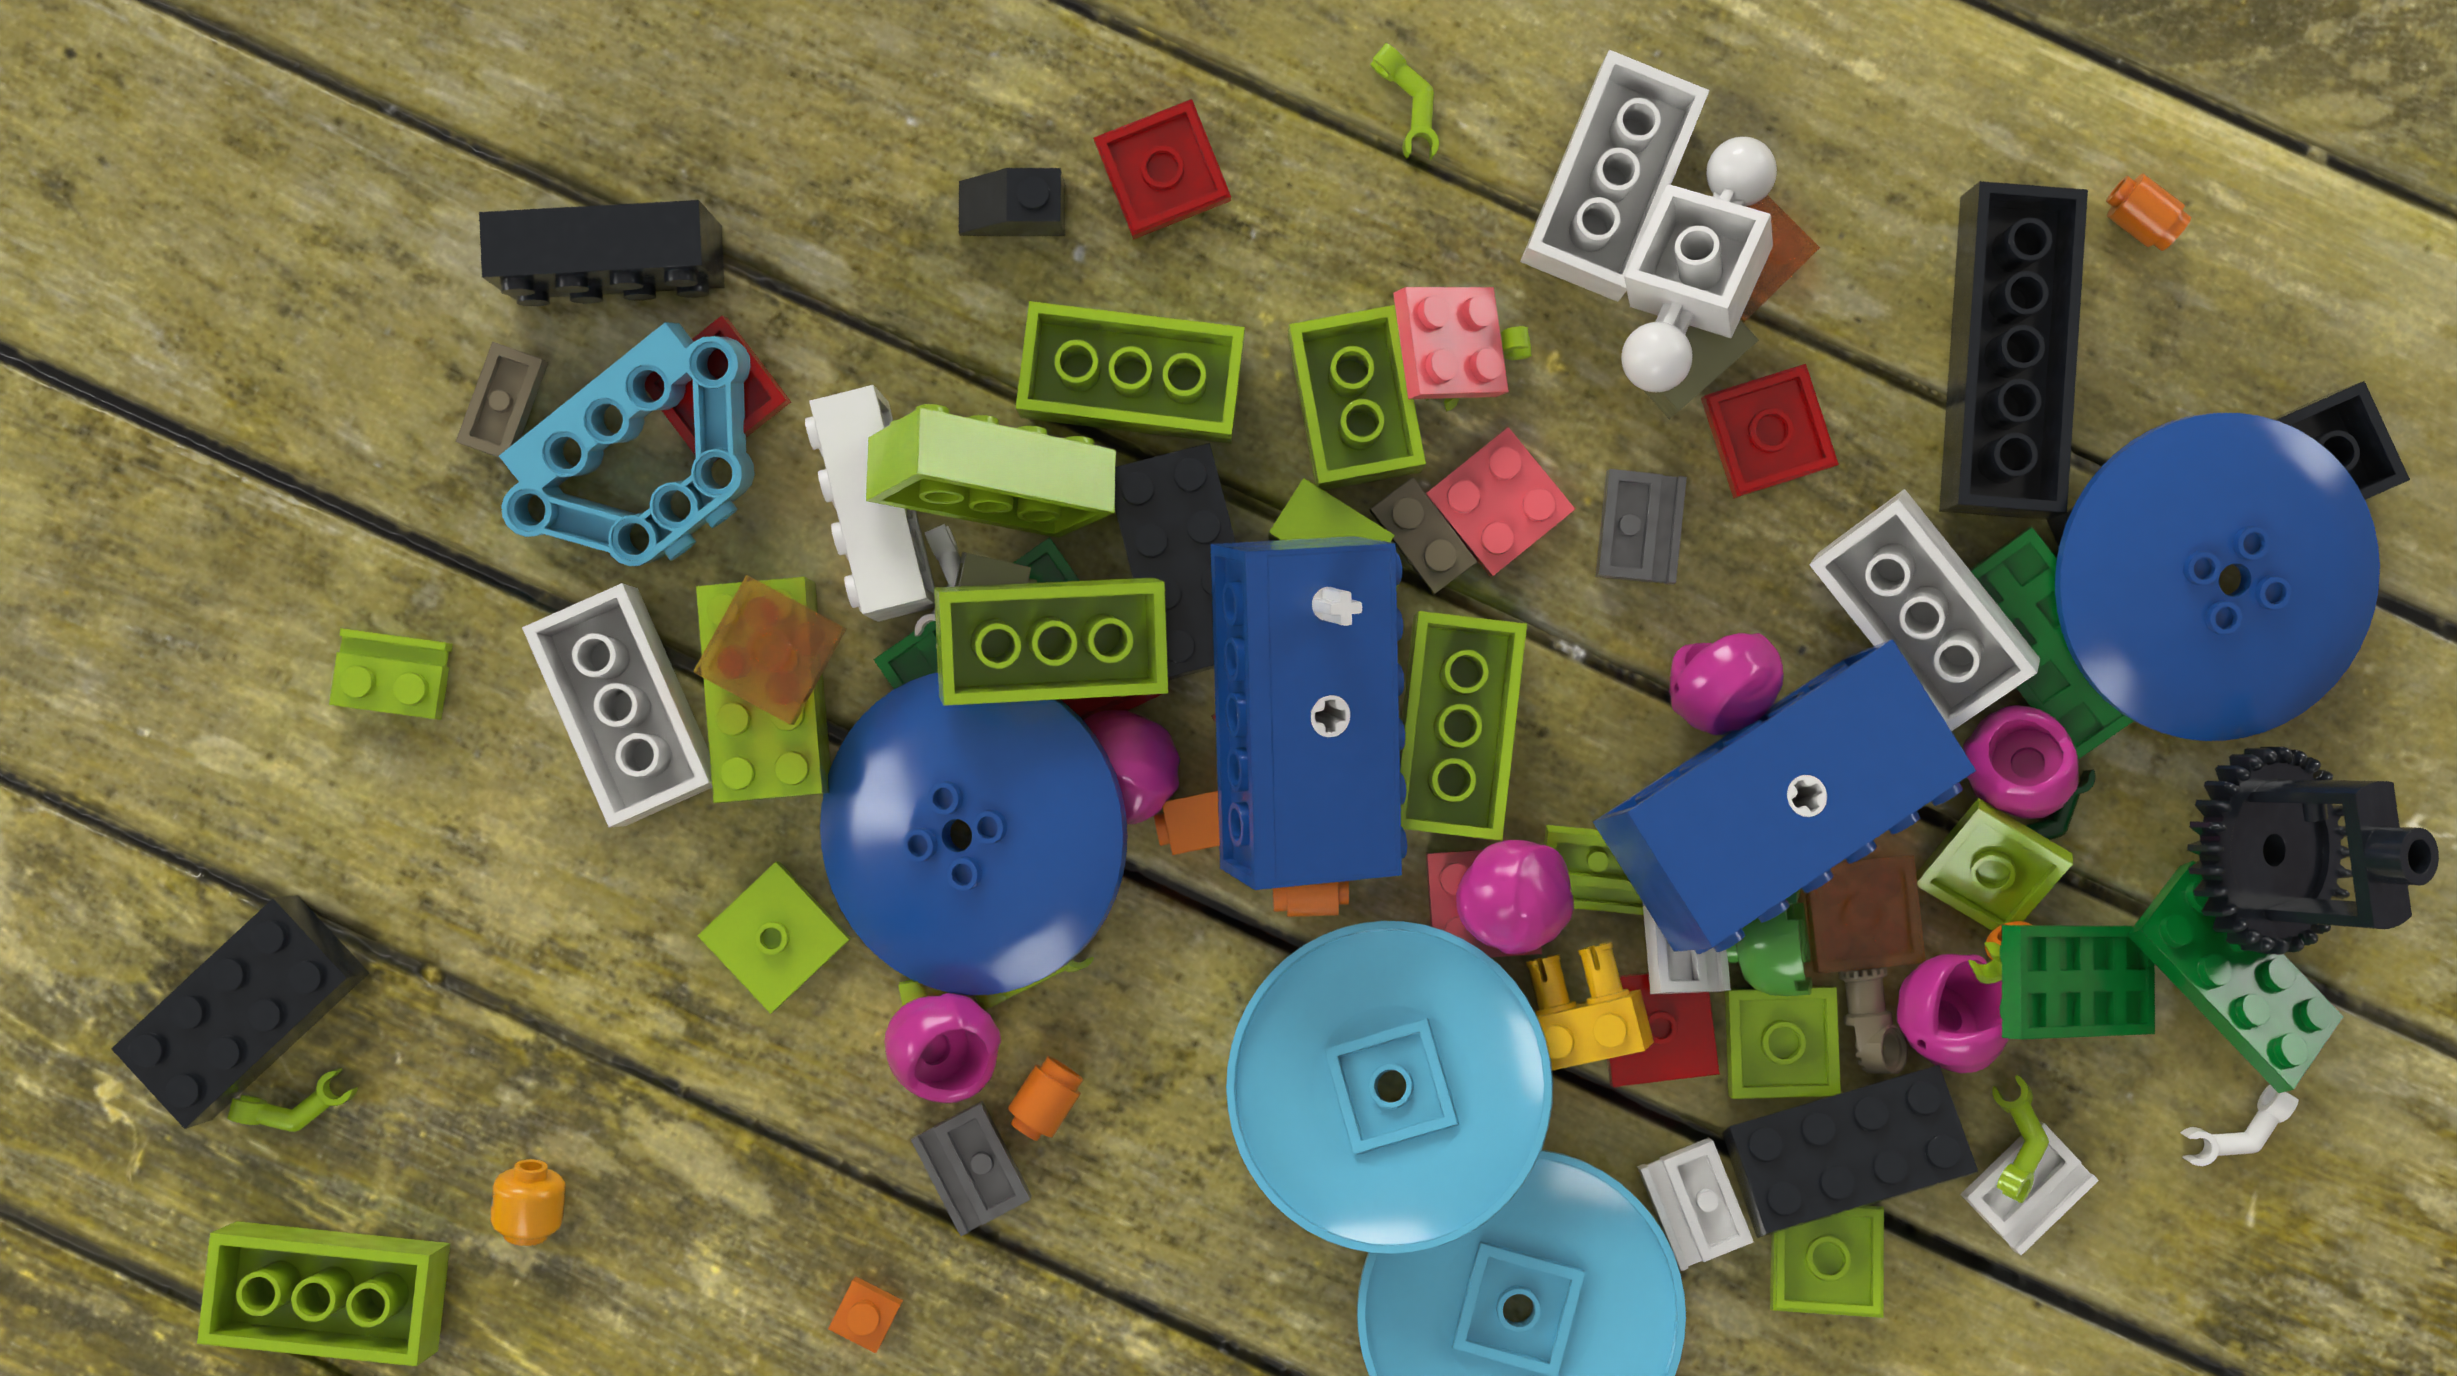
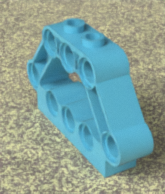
M663 323L499 455L504 464L519 481L507 492L502 502V517L507 527L514 533L524 537L546 534L606 551L619 563L627 566H640L651 563L665 555L672 561L685 553L697 542L692 536L694 532L706 523L711 528H714L738 510L733 502L748 490L755 476L754 464L746 453V434H744V381L748 378L751 368L750 356L746 348L737 340L729 337L710 336L693 341L680 323ZM716 349L723 351L728 359L727 372L719 379L710 373L707 364L709 355ZM652 372H657L664 381L665 389L663 395L657 401L652 400L645 391L646 378ZM693 379L696 459L692 465L691 475L687 479L659 486L651 496L650 508L644 513L637 514L563 493L559 485L569 477L587 475L595 471L602 463L604 449L609 445L629 442L635 439L643 429L644 417L653 410H668L677 406L683 399L685 385ZM611 405L616 406L620 410L623 418L622 427L616 434L610 432L604 423L605 411ZM569 438L574 439L581 448V458L576 466L570 465L563 454L564 444ZM718 458L725 459L732 468L733 476L731 482L726 487L720 486L712 477L711 469L713 463ZM676 491L683 492L690 501L691 510L686 519L678 518L671 509V499ZM533 495H537L542 499L545 505L546 512L541 522L535 521L528 511V503ZM635 524L643 526L649 534V544L644 552L636 549L630 540V532Z

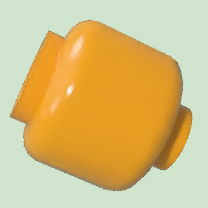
M534 1159L518 1161L515 1163L514 1168L499 1174L496 1177L492 1191L490 1220L493 1228L503 1235L505 1241L514 1245L532 1246L546 1241L548 1236L560 1228L563 1221L566 1191L564 1179L559 1173L548 1169V1165L545 1162Z

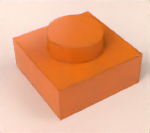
M855 1276L828 1330L877 1353L903 1300Z

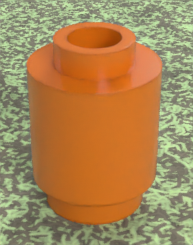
M2144 173L2135 180L2126 176L2106 199V202L2112 206L2107 214L2110 220L2146 247L2154 245L2161 251L2167 249L2181 235L2192 218L2183 211L2185 204Z
M1349 881L1273 888V912L1287 911V917L1338 916L1339 905L1349 904Z
M1047 1056L1041 1066L1038 1064L1034 1066L1007 1109L1015 1116L1011 1121V1125L1035 1141H1038L1042 1134L1053 1138L1081 1093L1077 1089L1084 1079L1062 1062Z

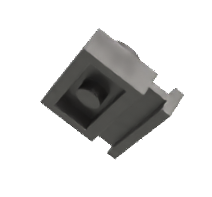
M1617 469L1606 471L1595 577L1658 582L1668 585L1676 583L1687 477L1663 476V474Z
M983 1101L911 1139L960 1236L1020 1206L1032 1197Z

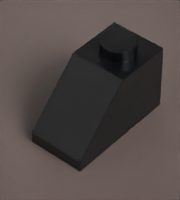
M1005 168L959 181V236H1065V182L1061 168Z

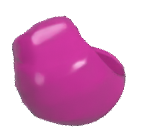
M1738 633L1724 636L1714 643L1685 645L1676 651L1672 659L1669 688L1672 708L1675 713L1680 715L1692 727L1709 734L1719 736L1730 731H1739L1763 717L1774 704L1784 679L1781 657L1774 645L1760 633Z
M2020 705L2001 708L1981 720L1972 735L1963 744V751L1976 769L1974 773L1967 777L1977 798H1980L1997 810L2023 819L2043 818L2062 808L2077 789L2079 775L2078 756L2073 742L2065 728L2053 716L2040 709Z
M1105 710L1088 716L1083 721L1096 735L1116 772L1123 795L1127 824L1141 823L1156 815L1163 808L1165 802L1178 789L1180 783L1178 777L1180 758L1170 733L1150 719L1125 710Z
M1506 840L1486 847L1464 873L1456 892L1457 911L1464 927L1480 942L1487 946L1495 947L1505 954L1530 952L1553 941L1569 923L1574 910V898L1571 891L1568 868L1561 854L1549 846L1525 840Z
M1942 954L1928 959L1904 979L1899 990L1897 1022L1910 1046L1934 1065H1940V1068L1957 1073H1972L1988 1067L2001 1054L2009 1040L2008 1038H2002V1018L2000 1015L2002 981L1985 984L1977 979L1968 960L1976 961L1978 964H1987V961L1976 954Z
M945 993L941 996L917 998L902 1006L889 1021L884 1040L886 1058L896 1079L911 1093L932 1102L957 1103L979 1093L991 1079L997 1062L1001 1034L991 1015L967 996Z

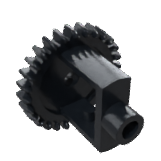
M2286 747L2246 748L2244 749V754H2232L2229 756L2230 765H2218L2215 768L2219 781H2206L2204 783V787L2211 800H2196L2195 806L2204 818L2203 821H2190L2189 827L2200 835V841L2188 844L2187 851L2199 855L2200 860L2189 867V874L2202 875L2203 880L2193 892L2195 896L2209 897L2202 909L2203 915L2215 916L2216 919L2213 925L2215 932L2227 933L2226 942L2241 945V950L2282 955L2286 952H2299L2304 948V945L2309 946L2317 943V934L2329 932L2331 926L2369 929L2395 928L2412 917L2408 885H2425L2431 881L2437 871L2439 851L2433 835L2424 828L2400 827L2394 782L2332 780L2333 774L2326 770H2319L2321 767L2320 761L2307 757L2303 751L2290 750ZM2342 816H2344L2345 826L2338 825V820ZM2346 836L2348 848L2341 845V839ZM2350 857L2352 870L2344 868L2340 864L2341 859ZM2353 877L2356 901L2331 900V898L2344 899L2350 896L2347 890L2340 888L2337 880L2338 878Z

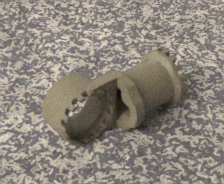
M1861 966L1858 967L1857 971L1855 967L1838 970L1839 979L1845 981L1848 1013L1843 1015L1844 1024L1855 1026L1857 1042L1855 1043V1048L1858 1051L1856 1057H1861L1862 1060H1859L1858 1064L1865 1066L1861 1069L1866 1071V1073L1874 1074L1900 1073L1907 1063L1908 1043L1902 1030L1898 1026L1893 1025L1892 1012L1886 1010L1883 978L1888 975L1887 967L1866 966V970H1862Z

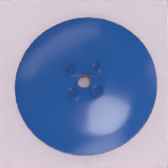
M2207 413L2180 418L2145 432L2117 451L2095 473L2076 501L2063 531L2056 562L2055 596L2061 631L2072 658L2091 687L2107 703L2136 723L2157 732L2183 739L2226 741L2246 738L2283 725L2304 713L2334 687L2347 671L2363 644L2375 611L2380 577L2379 546L2369 508L2357 484L2335 456L2315 439L2280 421L2258 415ZM2234 564L2240 571L2241 581L2233 593L2226 595L2220 588L2219 577L2225 567Z
M933 673L909 681L878 700L861 716L841 744L828 774L829 793L823 794L820 819L822 855L832 892L841 911L863 943L882 961L911 980L918 981V983L930 988L964 995H991L1016 990L1050 976L1067 965L1094 938L1116 900L1123 878L1127 855V818L1117 775L1106 751L1083 719L1065 702L1057 699L944 706L939 698L938 673ZM957 819L966 822L972 832L971 843L965 850L958 848L952 842L950 836L951 826Z

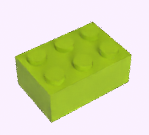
M1395 305L1289 324L1288 342L1315 485L1322 490L1421 473L1426 465L1414 399H1408Z

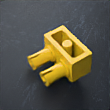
M1612 942L1601 943L1596 947L1593 945L1578 950L1591 997L1586 998L1585 1002L1576 1003L1575 1000L1570 1001L1560 964V954L1526 961L1538 1004V1009L1534 1011L1547 1041L1552 1071L1642 1052L1654 1043L1641 990L1629 992L1628 989L1622 988Z

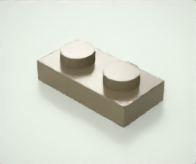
M492 342L456 442L499 457L500 454L518 441L523 434L548 362Z
M1414 477L1369 510L1381 527L1395 535L1392 542L1396 543L1398 550L1432 595L1477 562Z

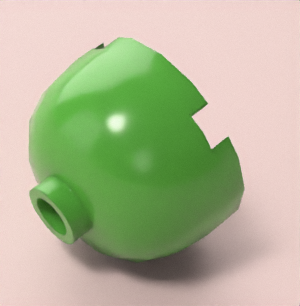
M1801 890L1786 898L1790 904L1788 909L1763 923L1756 918L1742 928L1746 936L1735 945L1726 949L1728 962L1739 963L1744 979L1754 989L1775 996L1810 995L1812 993V977H1805L1803 964L1811 962V952L1804 902L1797 903Z

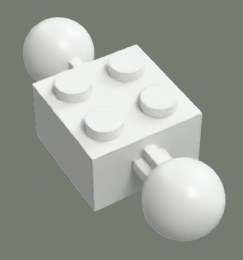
M1735 137L1723 142L1715 149L1708 161L1706 171L1707 182L1713 197L1670 184L1666 185L1625 273L1624 279L1630 307L1658 316L1655 322L1646 323L1635 329L1626 339L1622 349V367L1627 378L1636 387L1644 391L1655 393L1668 391L1678 386L1686 378L1693 358L1691 344L1685 335L1689 326L1732 338L1772 250L1771 214L1746 207L1756 204L1765 198L1774 186L1777 176V165L1773 153L1764 143L1757 139Z

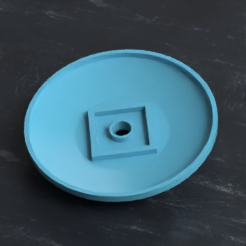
M1376 921L1343 927L1310 941L1285 958L1267 976L1249 1001L1237 1026L1227 1066L1226 1092L1231 1128L1238 1150L1259 1188L1280 1211L1308 1232L1328 1242L1364 1252L1394 1254L1426 1250L1455 1241L1479 1228L1509 1203L1523 1186L1543 1148L1553 1105V1075L1548 1045L1539 1019L1520 987L1497 962L1471 943L1444 930L1405 921ZM1388 1071L1400 1072L1406 1081L1405 1094L1396 1102H1386L1378 1092V1081Z
M1542 1149L1534 1168L1523 1186L1507 1205L1476 1230L1455 1241L1426 1250L1394 1254L1368 1252L1358 1288L1357 1324L1361 1351L1369 1376H1675L1685 1339L1686 1307L1681 1274L1674 1253L1662 1229L1638 1198L1604 1171L1577 1158ZM1516 1294L1528 1296L1533 1303L1530 1316L1521 1322H1512L1503 1315L1504 1303L1509 1297Z

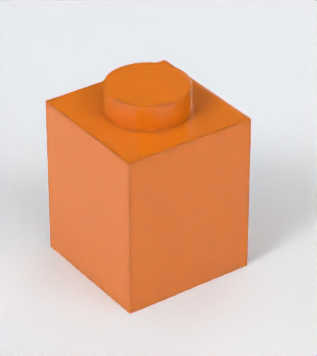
M1218 791L1166 801L1163 805L1164 813L1154 815L1160 846L1170 844L1172 855L1220 846Z

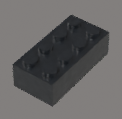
M699 200L479 212L482 278L500 289L502 294L517 299L518 305L545 306L550 304V297L570 296V301L574 303H599L603 301L604 294L622 293L624 299L644 301L655 299L656 292L677 291V296L699 298L708 296L709 289L725 288L722 225Z
M1206 443L1115 467V511L1133 579L1156 578L1165 583L1168 680L1214 669L1211 544L1236 543L1211 445Z
M298 895L273 898L111 1049L184 1129L213 1120L232 1102L233 1098L239 1096L358 985L369 972Z
M1940 1065L1729 1126L1721 1133L1757 1238L1964 1178L1978 1172Z

